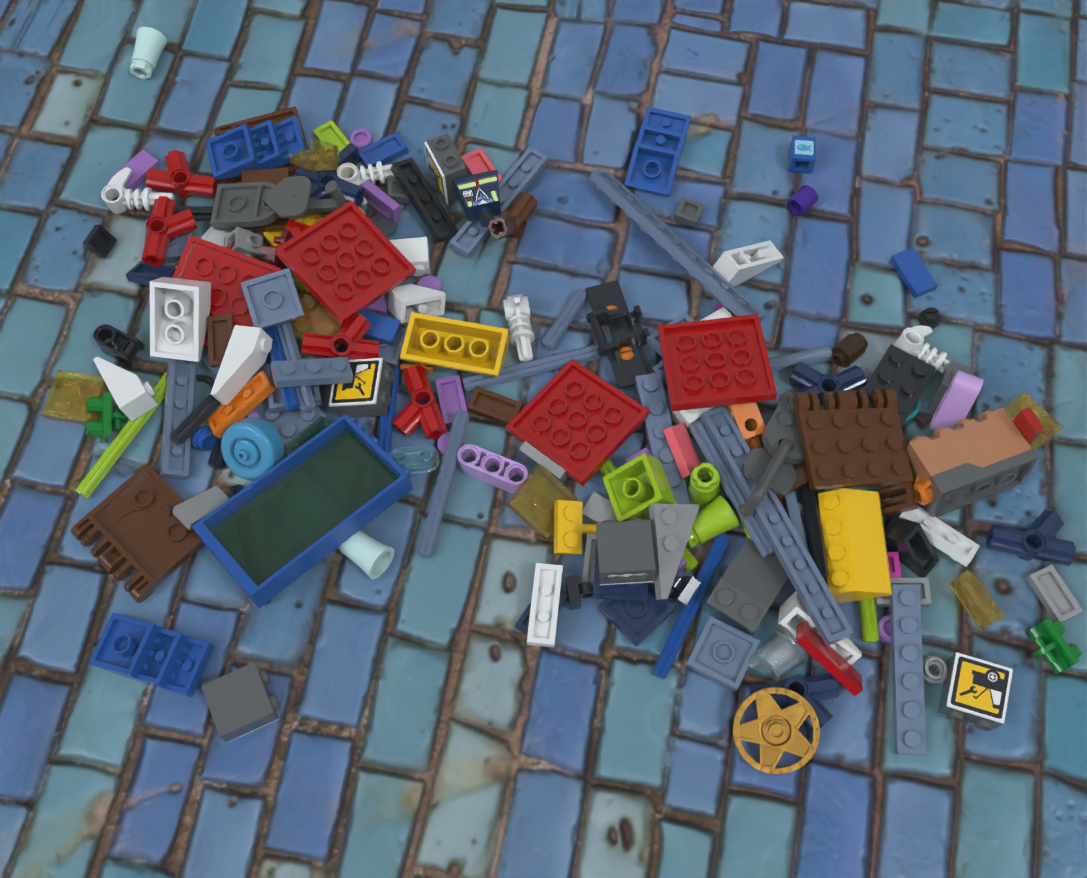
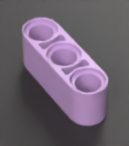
M957 370L931 419L929 429L933 431L941 427L954 429L959 421L966 418L981 390L984 379Z
M466 444L458 450L459 467L464 474L512 494H521L528 488V472L524 465L472 444ZM467 457L475 458V461L467 463L464 460ZM492 466L499 468L496 472L487 471ZM513 476H521L523 478L519 482L510 480Z

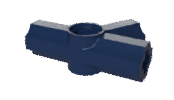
M306 165L299 166L295 171V176H305L311 181L310 200L333 199L332 195L325 191V186L329 181L335 180L347 202L352 200L356 206H361L364 201V187L338 178L333 171L327 170L322 172Z
M800 362L789 377L791 383L801 388L792 392L793 394L795 392H807V394L808 392H817L820 405H823V393L827 392L823 388L831 389L834 394L835 391L841 390L855 391L867 384L865 373L857 365L834 375H824Z
M1046 509L1043 510L1026 532L992 524L989 527L986 538L987 548L1016 554L1025 561L1039 559L1070 566L1076 552L1074 542L1053 538L1064 525V522L1056 512ZM1026 541L1033 544L1034 549L1030 548L1027 545Z
M830 673L803 678L792 677L785 681L750 687V694L767 687H783L787 689L789 686L796 687L800 695L814 709L820 728L833 717L820 701L839 697L838 682ZM770 694L779 707H786L799 702L787 695ZM754 700L752 706L756 712V700ZM808 715L804 723L813 732L811 718Z

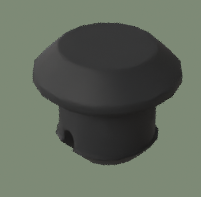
M929 307L920 312L918 316L920 324L931 327V329L936 328L940 324L939 310Z

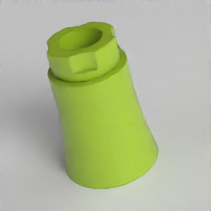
M702 463L700 466L695 467L691 473L690 482L687 485L690 504H699L700 510L710 504L718 495L722 496V489L719 483L720 476L712 464Z
M718 495L710 504L697 513L686 544L689 549L696 547L698 544L702 545L726 531L739 527L734 511L721 495Z

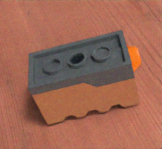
M1004 408L995 411L987 410L978 417V420L963 419L955 425L954 429L941 427L934 431L930 438L917 436L907 446L914 479L912 483L914 484L913 492L916 494L915 500L923 506L931 517L941 516L1024 484L1038 459V456Z

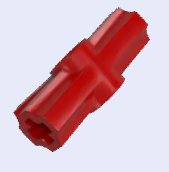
M177 150L168 152V155L165 157L168 170L151 168L146 173L147 188L174 192L180 198H189L193 195L215 198L218 184H220L219 180H215L211 176L191 174L185 153Z
M159 196L158 199L154 200L151 217L146 222L148 232L142 261L151 267H160V265L165 263L168 245L174 237L198 228L190 209L175 214L176 202L167 196Z
M356 314L344 324L335 336L303 332L301 355L322 358L348 357V360L378 358L380 341L362 339L372 324L361 314ZM343 344L347 350L345 352H337L334 346Z
M411 366L402 375L412 400L391 423L405 437L409 438L422 425L427 440L439 439L448 430L423 366ZM424 400H430L427 404L420 405Z

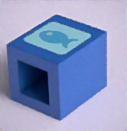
M793 136L789 148L788 172L811 174L816 160V137Z

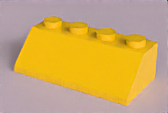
M411 312L400 359L498 377L506 362L509 349V329Z
M847 488L818 493L821 525L829 568L827 582L835 600L840 604L893 595L879 493Z

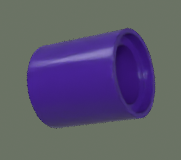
M804 185L787 201V207L794 215L802 216L818 201V194L812 187Z

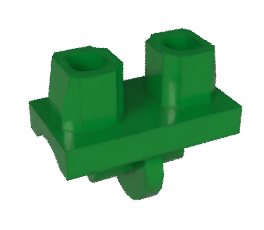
M103 392L101 397H88L86 400V413L100 414V421L87 420L86 436L100 438L99 443H108V438L111 437V424H113L114 431H120L121 424L127 423L129 420L124 413H121L118 405L114 406V413H111V392Z
M1047 618L1027 631L1039 649L1032 655L1035 659L1044 656L1056 675L1080 662L1078 658L1082 655V652L1076 644L1066 643L1062 637L1065 633V628L1059 620L1051 621L1050 618Z

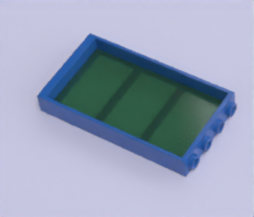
M347 414L337 419L192 526L202 543L258 608L267 603L413 489L410 481L412 477L410 471L403 464L399 466L393 454L388 449L383 450L375 436L372 434L367 435L362 424L357 419L352 420Z

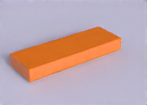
M261 370L245 384L228 405L220 406L206 419L213 435L220 439L228 427L243 419L276 390L272 380L265 371Z

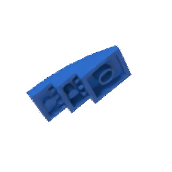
M647 106L644 121L641 124L624 184L625 187L669 197L687 137L691 116Z
M295 115L276 124L270 119L252 128H249L245 123L205 141L215 180L242 176V171L273 169L309 156L299 119Z
M112 613L88 664L192 698L215 645L207 641L188 637L181 632L159 627L151 622Z

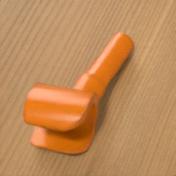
M423 363L400 364L401 370H406L416 365L423 366L426 375H431L434 372V367L425 366L427 364Z

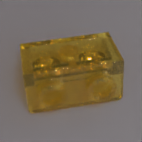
M311 139V150L301 149L299 153L290 154L291 164L312 171L338 169V146L327 142Z
M967 570L958 575L949 584L981 631L1004 618V614L973 572Z

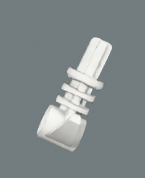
M377 161L376 167L368 164L367 169H364V166L361 165L360 170H358L352 163H344L337 169L338 178L361 186L367 179L374 185L376 180H379L382 185L385 184V179L388 176L395 177L391 171L392 164L382 166L381 161ZM365 198L361 204L362 206L367 204V200Z
M128 167L116 173L101 192V197L108 208L116 214L123 213L127 209L133 210L135 206L137 210H142L144 206L146 211H150L154 205V200L158 199L159 196H167L174 200L172 193H156L151 188H145L143 192L141 189H135V191L130 188L125 189L124 186L133 172Z
M523 294L508 296L507 299L503 300L505 318L510 327V342L517 347L519 361L527 362L533 359L531 343L535 339L530 324L527 296L523 297Z
M920 325L904 329L894 343V346L935 367L934 373L936 371L943 373L945 365L949 362L945 359L948 353L943 351L938 355L936 353L937 348L934 347L930 350V344L923 343L924 337L932 334L931 327Z

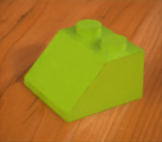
M647 453L641 454L602 477L618 522L629 521L633 518L650 519L649 505L654 503L677 504L660 460Z

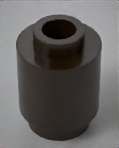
M860 333L848 334L831 349L833 352L831 356L833 362L841 367H849L866 352L868 347L867 340Z

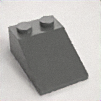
M748 538L706 601V606L753 636L787 581L788 576L776 554L773 553L768 557H762L753 540Z

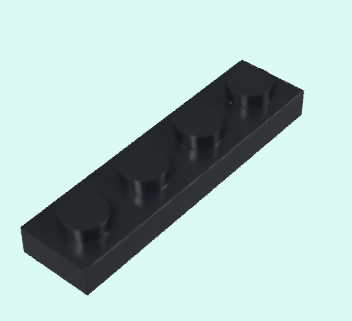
M413 158L392 163V173L435 242L438 243L453 238L458 230Z

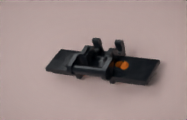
M618 280L586 288V293L593 312L586 315V320L591 324L599 347L597 349L598 355L600 357L607 356L608 360H610L619 389L635 386V376L651 374L642 346L647 344V337L650 334L648 328L642 329L639 321L642 315L640 306H635L634 310L629 313ZM603 325L608 326L613 339L612 343H607L602 329Z

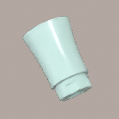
M140 27L137 29L136 42L129 69L130 73L134 74L137 78L146 80L151 78L152 73L155 71L159 57L167 44V38L161 32L150 27Z
M361 530L337 547L342 554L358 565L371 579L380 577L387 570L395 553L394 548L373 539Z

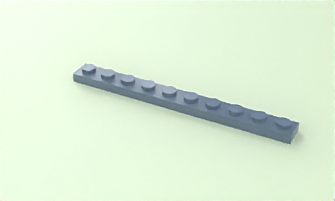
M608 170L592 171L589 179L595 183V187L608 195L613 204L623 209L629 219L639 224L640 229L644 233L649 234L655 239V243L660 248L670 253L671 258L686 268L687 273L691 277L702 283L703 288L708 293L717 297L724 308L730 310L736 316L758 314L760 323L762 322L765 315Z
M726 406L704 412L700 419L747 501L758 483L749 478L743 470V463L751 450ZM768 490L764 499L755 509L754 516L825 645L829 646L851 637L854 631L778 497L774 492Z

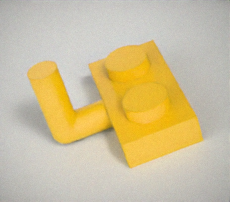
M554 501V554L581 555L582 534H596V524L582 523L583 502Z

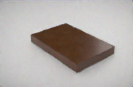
M288 167L242 171V183L271 182L277 185L284 178L290 177ZM278 217L268 225L241 228L250 230L253 233L284 231L290 218Z

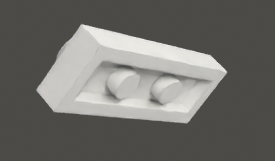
M919 506L918 509L902 512L899 516L900 518L920 523L932 546H935L965 567L972 561L980 545L938 518L931 517L927 511Z
M536 563L527 645L555 647L563 565Z

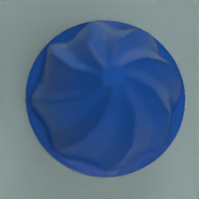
M203 426L199 427L191 435L190 439L197 450L210 451L213 449L217 437L213 435L210 427Z

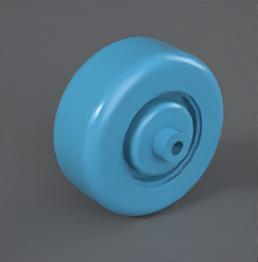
M247 417L226 429L221 439V453L225 463L232 472L243 479L254 481L283 460L284 444L278 431L269 422L257 417Z

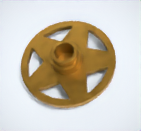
M767 687L753 692L740 704L733 720V737L739 753L752 767L769 774H786L801 768L812 758L819 743L820 727L814 709L800 694L783 687ZM770 694L787 695L799 702L780 709ZM756 700L758 718L740 723L745 709ZM808 715H810L813 726L811 744L798 730ZM741 740L759 744V762L755 761L746 752ZM784 751L802 757L790 765L776 767Z

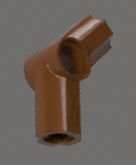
M526 191L519 193L508 211L503 210L499 217L490 220L488 229L491 232V236L496 239L510 235L517 239L520 238L526 228L528 218L537 206V200L533 195Z

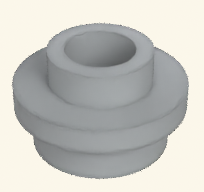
M929 656L923 660V677L927 683L940 684L947 678L948 667L941 658ZM929 667H934L937 670V675H932L929 672Z

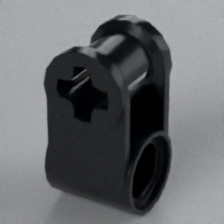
M108 324L98 326L93 333L94 340L102 352L129 367L133 364L132 360L139 350L145 348V345L133 335L126 334Z

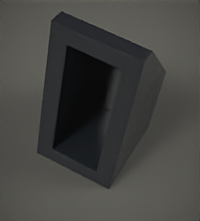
M895 516L884 528L888 552H898L899 561L918 577L925 578L939 562V558L920 523Z

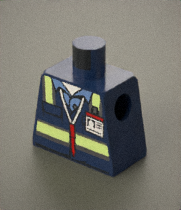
M492 170L453 179L456 197L469 221L480 220L482 227H488L490 220L494 219L493 216L501 214L498 171Z

